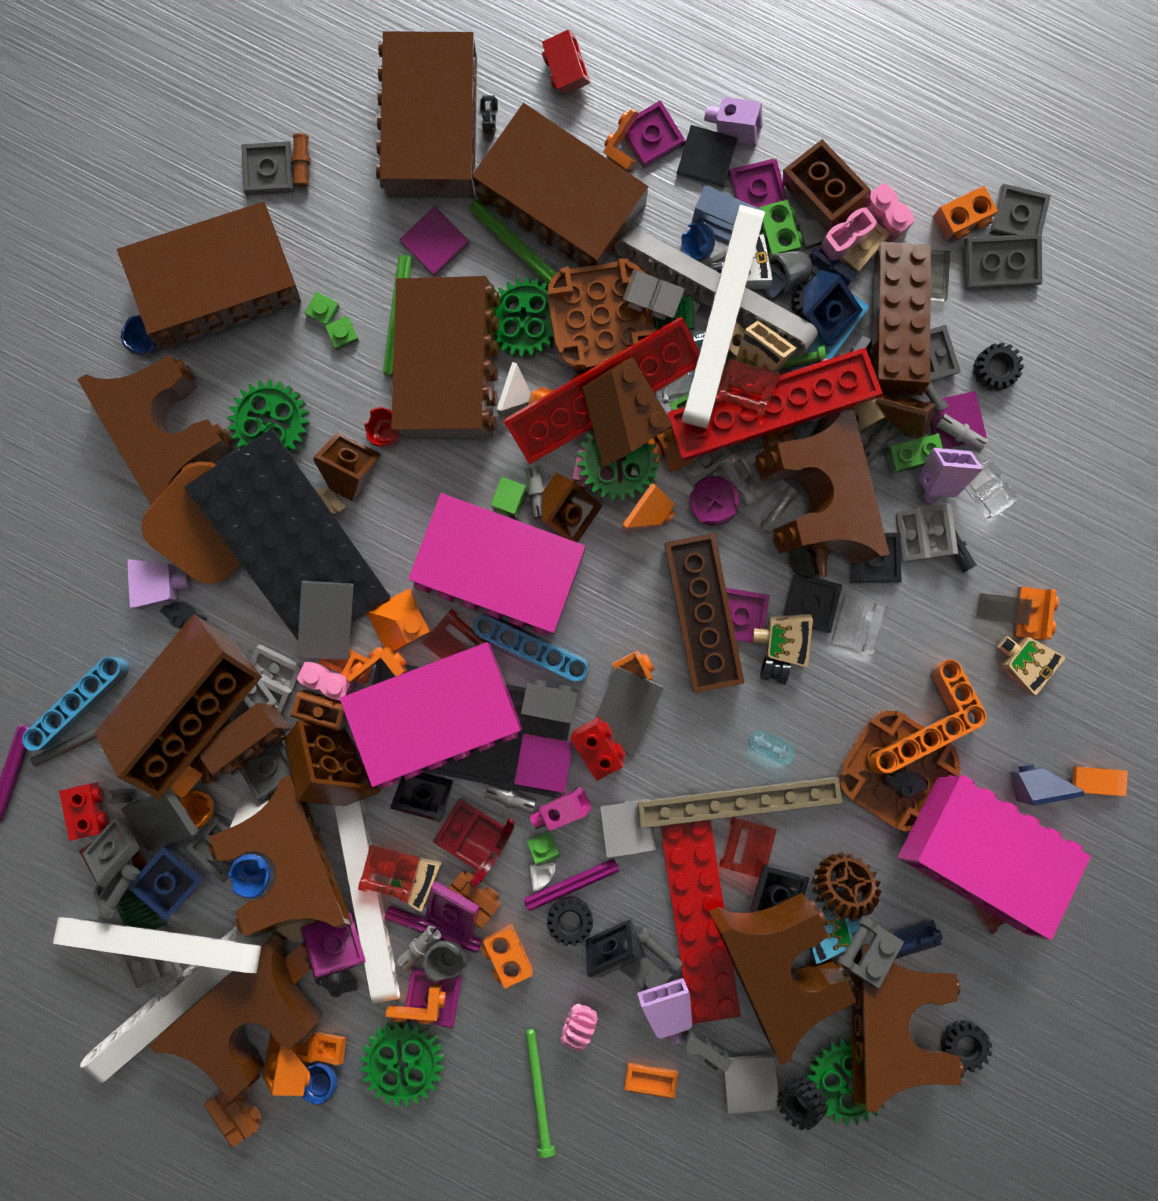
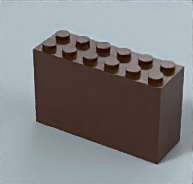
M383 31V41L378 42L379 57H382V66H378V80L382 82V90L377 92L378 106H381V114H377V128L381 130V139H377L376 142L377 154L380 155V163L376 164V177L380 179V187L384 188L387 197L475 198L472 174L476 170L477 52L474 33Z
M524 102L472 174L476 198L481 203L487 206L491 204L497 208L496 211L505 219L510 217L517 222L516 224L520 229L527 233L531 231L537 235V239L546 246L552 245L558 249V254L567 260L571 258L577 262L578 267L606 263L615 250V242L631 227L645 207L649 187Z
M265 201L117 249L147 334L158 349H171L177 346L179 342L185 340L194 341L201 338L202 334L208 332L218 333L225 330L226 326L232 324L242 325L249 322L250 318L256 316L266 317L271 315L274 310L280 308L290 309L295 307L298 302H301Z
M486 276L396 278L392 430L405 439L493 438V431L497 429L496 416H493L494 406H497L498 401L497 392L494 391V381L498 380V368L495 366V357H498L499 345L495 341V332L499 331V318L496 317V307L500 306V295Z
M193 614L96 730L95 735L117 777L160 800L262 676L230 637Z

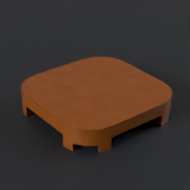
M619 258L618 262L572 269H569V266L559 269V272L552 277L548 285L547 301L555 348L559 359L566 366L578 370L592 369L656 332L653 316L651 315L652 310L643 307L642 312L627 307L629 301L623 300L633 270L645 273L636 264L629 262L628 259Z
M199 461L192 464L189 463L183 467L182 471L152 505L147 507L143 514L141 531L144 539L152 548L190 577L201 583L213 584L227 578L238 567L240 562L184 487L216 466L211 461L210 463Z
M880 711L866 722L842 761L837 773V777L840 780V789L848 799L892 827L905 832L911 831L937 778L948 777L949 775L959 776L961 771L959 755L956 751L957 748L950 742L894 772L887 773L892 776L899 771L909 770L919 775L923 781H926L928 790L915 793L914 796L909 798L899 796L897 791L882 784L881 775L874 773L870 769L869 759L875 752L924 727L899 711ZM925 733L924 743L930 746L931 737ZM903 745L901 749L902 754L908 758L910 750L906 745ZM881 756L879 759L880 766L886 769L888 761L884 756Z

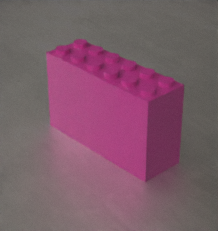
M440 493L408 580L414 583L413 587L428 594L431 593V590L437 591L439 598L453 603L456 598L461 600V605L474 611H477L478 607L486 609L485 614L499 620H501L502 616L510 618L509 623L521 628L529 625L534 627V633L548 637L549 633L555 635L586 546Z
M488 642L340 698L372 787L379 785L381 789L399 782L398 777L404 775L406 780L423 773L422 768L426 766L429 767V770L447 764V758L453 757L454 761L467 757L471 754L470 750L476 747L479 752L491 748L495 745L494 741L502 738L504 743L519 736L518 731L523 729L491 643Z
M951 775L948 777H938L897 858L1025 935L1052 941L1091 856L1082 851L1083 847L1080 844L1070 840L1067 842L1062 839L1060 832L1039 825L1040 821L1037 818L1027 814L1024 816L1017 812L1018 807L1006 801H999L996 799L997 795L985 788L979 789L974 786L975 782L972 779L960 775V777Z

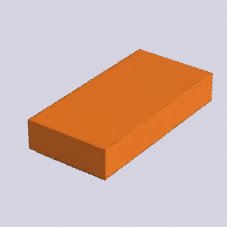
M628 1062L624 1091L675 1099L679 1072L677 1070Z

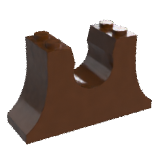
M170 354L149 367L125 377L102 379L85 374L77 379L150 505L187 464L199 461L209 463L211 461L213 463L234 450L230 444L233 439L227 429H223L219 423L214 424L209 419L193 423L182 432L169 433L166 426V416L169 409L176 402L186 399L197 388L193 381L196 376L192 369L185 365L181 359L176 360Z
M853 407L828 414L819 419L815 430L808 438L777 443L755 455V468L760 475V480L777 482L781 479H793L805 488L809 497V509L806 515L773 529V543L778 550V554L804 549H825L845 556L854 565L889 555Z
M289 775L279 780L278 787L271 799L255 815L238 825L209 836L211 844L208 845L210 854L218 862L232 865L234 860L242 855L255 854L258 856H268L275 866L276 878L271 890L265 896L256 900H250L235 911L237 915L235 925L239 934L243 933L244 937L257 938L285 925L307 920H320L335 928L342 929L353 925L308 803L297 801L292 776Z
M801 893L776 906L753 913L730 912L720 907L709 911L763 1033L781 1065L791 1061L797 1044L812 1027L826 1017L857 1002L853 994L856 991L850 976L846 975L841 965L836 966L831 958L818 964L813 961L803 968H791L795 958L801 952L816 947L828 937L824 927L828 925V922L823 912L818 910L813 899L808 901L805 895Z
M279 932L274 934L261 946L257 973L232 971L149 1045L155 1053L173 1054L192 1062L214 1081L229 1100H232L237 1094L240 1097L244 1096L261 1077L259 1071L264 1066L258 1050L248 1042L245 1036V1024L258 1023L263 1025L272 1033L276 1041L290 1049L296 1043L301 1046L312 1036L311 1033L318 1028L316 1022L322 1016L304 996L297 984H294L288 972L285 960L287 938Z
M862 944L853 960L855 964H859L869 944ZM892 963L880 988H875L849 971V976L856 988L853 994L857 1001L850 1005L852 1106L867 1112H878L880 1107L890 1097L911 1087L920 1085H961V1078L964 1076V1066L960 1062V1057L928 1048L920 1049L914 1043L909 1030L911 1016L918 1007L924 1004L944 1005L958 1001L957 995L960 994V982L957 979V974L918 972Z

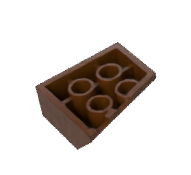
M633 357L622 361L582 387L588 416L591 419L595 434V444L598 446L601 458L599 459L601 468L630 454L673 425Z
M301 720L295 723L285 738V744L297 801L346 806L380 793L381 789L378 785L372 787L365 766L360 763L356 756L358 750L345 728L341 731H336Z

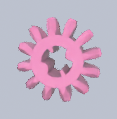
M574 1005L570 1012H568L562 1027L561 1043L572 1050L582 1051L587 1048L591 1037L594 1035L598 1020L596 1011L586 1005Z

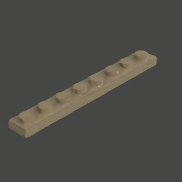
M830 777L637 801L640 827L647 828L842 803L839 777Z

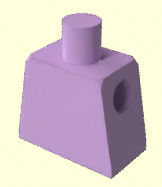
M725 97L722 99L720 108L707 106L704 121L717 124V132L736 137L739 143L756 147L763 126L762 102Z
M932 449L919 474V480L925 489L923 498L927 502L935 503L940 496H958L982 471V467L972 451Z
M127 560L130 608L144 609L177 600V589L190 588L189 575L176 574L175 565Z
M682 978L638 992L637 995L642 1010L656 1037L659 1039L668 1037V1041L671 1044L680 1043L683 1040L682 1032L692 1027L690 994L684 979Z

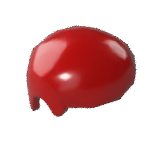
M378 407L370 411V418L364 423L366 437L369 442L380 448H387L395 444L401 435L392 430V411L384 407Z

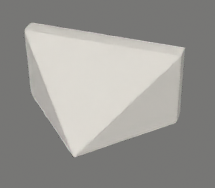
M514 362L511 364L497 407L498 414L502 416L529 402V388L517 363Z
M243 793L230 828L255 815L271 798L259 803L253 794Z

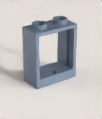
M705 185L695 206L691 223L706 222L713 229L715 236L730 242L739 206L743 205L758 210L761 209Z

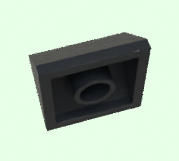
M421 773L405 780L404 775H402L390 809L441 822L444 819L453 780L427 773Z
M763 864L749 913L771 908L801 893L805 895L810 878L775 865Z
M630 919L586 939V962L589 978L603 977L646 957L633 922Z

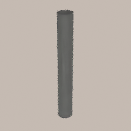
M101 725L30 758L32 765L36 767L97 738L95 732Z

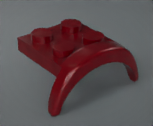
M459 798L433 840V843L477 870L469 882L471 886L476 887L490 871L514 830L515 821L509 818L506 824L503 825L462 798Z

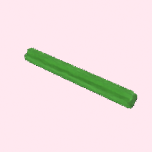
M474 200L469 206L471 213L549 284L552 277L557 273L479 200Z
M399 255L396 278H410L411 256ZM396 278L383 366L384 375L391 377L393 376Z

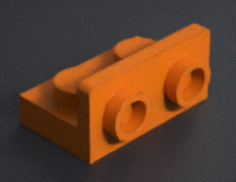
M1018 587L1013 637L1051 640L1056 630V622L1053 621L1054 611H1056L1059 603L1056 589L1044 590Z

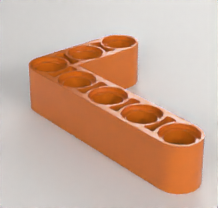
M949 659L940 662L933 667L931 672L932 678L951 714L872 754L869 759V767L874 773L882 775L894 772L985 724L987 719L986 712L957 661ZM943 667H947L950 670L949 678L943 674ZM956 689L962 693L961 701L955 696ZM968 712L974 715L973 724L967 718ZM947 722L953 727L952 735L948 734L945 729ZM925 733L931 737L930 746L924 743ZM903 745H906L910 750L908 758L902 754L901 749ZM881 756H884L888 761L886 769L880 766L879 759Z

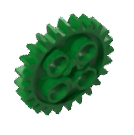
M529 277L525 278L524 283H521L516 278L514 286L506 282L507 290L498 288L501 294L500 306L496 307V317L499 318V331L495 332V341L498 342L499 347L502 346L501 350L505 354L510 350V354L514 358L518 352L523 359L526 358L527 352L533 358H535L536 350L545 354L544 346L547 345L552 349L553 345L550 341L554 339L547 301L548 283L544 282L541 285L539 279L536 278L532 284ZM518 301L519 306L514 310H510V305ZM544 302L541 309L533 310L536 303ZM547 317L546 320H540V319H539V318ZM516 325V332L508 334L509 328ZM542 326L540 333L532 335L534 327Z
M271 379L268 380L267 386L261 380H258V388L248 384L250 390L248 393L241 389L240 392L243 397L241 399L233 398L237 403V407L229 406L234 415L227 417L229 421L234 422L228 429L236 432L231 438L234 441L240 440L237 447L243 448L273 428L274 431H282L280 440L287 450L291 448L294 451H298L295 443L304 444L300 436L301 434L308 435L309 432L303 426L310 425V421L303 418L310 413L308 410L302 409L306 402L304 400L298 401L301 395L298 392L292 394L293 388L290 385L284 389V384L281 381L274 386V382ZM260 400H266V406L262 410H256V404ZM289 407V415L280 418L281 409ZM254 413L266 419L272 417L276 422L289 424L290 427L284 428L272 422L266 424L259 418L249 417L248 414ZM258 423V430L254 434H249V426Z
M588 433L585 434L588 443H580V447L585 451L577 453V457L583 459V461L577 463V467L584 468L579 477L587 476L588 479L584 486L592 484L594 486L591 491L592 494L600 490V499H603L606 494H610V502H613L615 496H619L620 501L623 502L626 494L631 500L634 499V491L642 495L644 493L642 485L649 488L651 483L647 478L655 479L656 474L651 470L659 468V465L653 462V460L659 457V454L652 453L657 447L656 444L649 445L646 442L634 452L620 458L621 460L624 459V461L620 465L622 483H619L617 463L613 462L601 468L599 460L601 458L594 436ZM628 466L636 467L638 476L635 478L629 477L625 472V468ZM602 469L611 470L613 472V479H602L600 471Z
M407 1020L404 1026L401 1025V1022H395V1027H392L387 1022L385 1024V1031L378 1027L376 1030L377 1037L370 1035L368 1040L371 1044H365L363 1050L368 1054H362L360 1058L366 1064L361 1066L360 1071L368 1072L364 1076L363 1082L371 1081L368 1091L378 1090L375 1096L376 1099L383 1094L385 1096L384 1104H387L390 1099H394V1105L397 1107L400 1100H403L405 1106L408 1107L411 1098L418 1104L420 1094L424 1098H428V1089L432 1091L436 1089L434 1081L440 1082L442 1076L438 1072L444 1069V1065L438 1062L444 1059V1054L437 1053L442 1047L441 1044H433L437 1037L436 1034L430 1037L427 1036L429 1027L421 1031L419 1030L420 1023L418 1022L414 1027H411L410 1020ZM398 1040L402 1041V1059L404 1063H407L404 1069L407 1085H403L402 1063H398L401 1056ZM415 1043L419 1046L420 1051L412 1053L408 1050L407 1045ZM385 1046L392 1048L394 1055H384L382 1048ZM418 1069L422 1072L423 1077L416 1079L411 1075L410 1071ZM393 1073L397 1076L398 1080L390 1082L386 1079L385 1074Z
M841 1037L838 1039V1045L829 1040L830 1048L828 1050L820 1046L823 1054L821 1056L813 1054L817 1063L808 1064L814 1072L806 1074L807 1078L817 1083L816 1088L818 1090L822 1088L824 1092L821 1096L827 1097L825 1104H828V1109L826 1110L827 1114L825 1117L828 1118L833 1114L835 1123H838L842 1117L844 1124L847 1126L850 1118L853 1119L856 1125H859V1117H863L866 1122H869L868 1113L870 1112L852 1106V1101L847 1105L842 1104V1098L845 1095H852V1088L833 1066L837 1062L852 1080V1068H847L844 1065L845 1060L851 1057V1037H849L847 1044H845ZM836 1074L834 1083L825 1084L827 1075ZM871 1112L873 1115L878 1116L877 1112Z

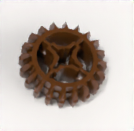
M843 852L837 855L831 854L826 859H823L814 870L813 874L815 876L811 882L815 885L812 892L819 894L816 902H823L824 904L822 911L829 909L831 917H835L838 914L840 921H845L848 918L850 923L857 919L860 920L862 916L870 915L879 904L880 900L878 897L882 892L878 889L881 881L874 879L877 872L869 870L870 863L864 865L862 857L855 860L852 853L845 856ZM836 871L835 881L831 882V872ZM858 892H862V901L860 903L857 902Z

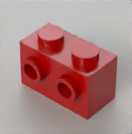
M569 29L542 41L544 48L542 57L545 64L550 66L552 74L549 75V78L555 90L557 89L566 95L591 83L577 38Z
M600 717L573 730L570 738L596 781L622 768L626 757L623 747L619 743L616 744L613 740L610 726L607 722L603 723Z
M98 782L59 791L69 841L101 834L109 825V817L104 812L102 803L104 801V792L99 787Z

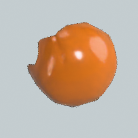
M192 790L183 799L180 798V803L197 829L203 828L210 822L214 814V801L207 792Z

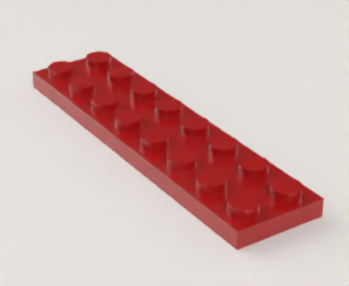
M680 317L503 421L530 465L593 428L591 419L588 416L582 387L622 361L633 357L655 393L695 370L700 350L683 318Z
M865 347L716 396L707 429L682 422L685 407L667 413L673 424L672 429L684 462L881 398L883 393Z
M711 820L660 826L681 962H683L681 965L682 975L690 994L692 1024L741 1017L733 964L709 911L717 907L724 909Z

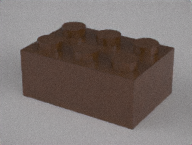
M823 139L783 169V184L786 189L827 232L834 226L846 222L849 216L856 210L866 208L870 204L871 189Z
M257 703L213 735L198 755L212 775H235L245 768V762L262 756L266 752L264 748L271 743L276 745L286 738L285 733L291 728L274 704Z

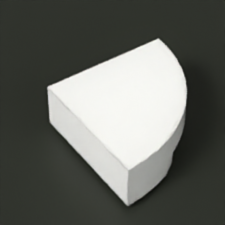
M555 862L544 863L540 866L536 864L530 865L533 891L542 889L551 881L555 873Z

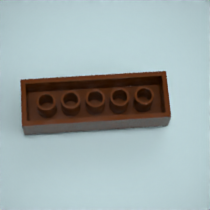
M881 241L874 256L872 366L882 393L922 396L930 383L931 245Z
M715 533L665 542L664 548L693 693L744 684Z

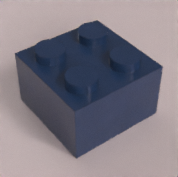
M165 845L144 867L137 879L130 883L128 889L167 921L206 876L170 845Z

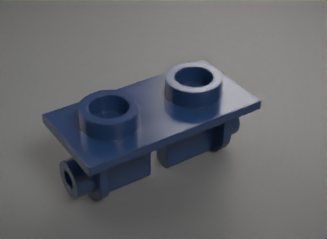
M819 245L814 247L808 256L812 263V272L816 275L820 270L840 275L847 287L857 275V273L838 259L830 260Z
M934 920L891 933L904 941L895 959L942 945L941 940L943 937L941 931L937 930Z

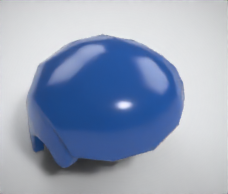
M706 222L689 224L688 227L691 228L681 236L683 253L697 261L704 260L711 256L714 251L715 235L713 229Z
M141 315L129 317L122 328L120 336L124 348L131 354L140 356L153 353L157 346L147 334Z
M247 854L234 860L228 875L233 884V892L243 898H256L264 892L270 880V868L265 859L255 854Z
M315 1063L307 1067V1070L310 1072V1081L308 1087L304 1088L302 1097L313 1105H320L328 1102L334 1096L338 1088V1078L335 1071L328 1065Z

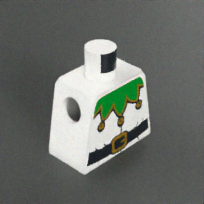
M764 234L758 236L745 285L748 289L771 288L772 275ZM728 246L725 248L724 251V260L726 257ZM724 262L713 263L711 267L721 274Z

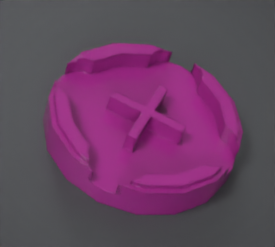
M719 476L707 477L699 481L693 491H691L689 496L690 509L694 517L701 523L709 526H720L729 522L737 514L740 506L739 493L735 485L725 480V478Z

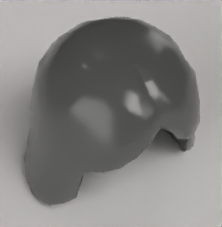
M789 251L775 253L769 258L771 264L781 263L785 269L787 282L785 289H783L784 293H788L798 285L804 284L811 276L812 263L804 252Z
M448 940L433 944L424 955L422 963L424 973L433 982L458 976L467 965V956L461 945Z

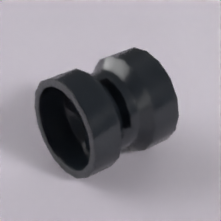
M766 655L762 663L760 679L768 681L773 678L778 684L786 685L791 663L776 661Z

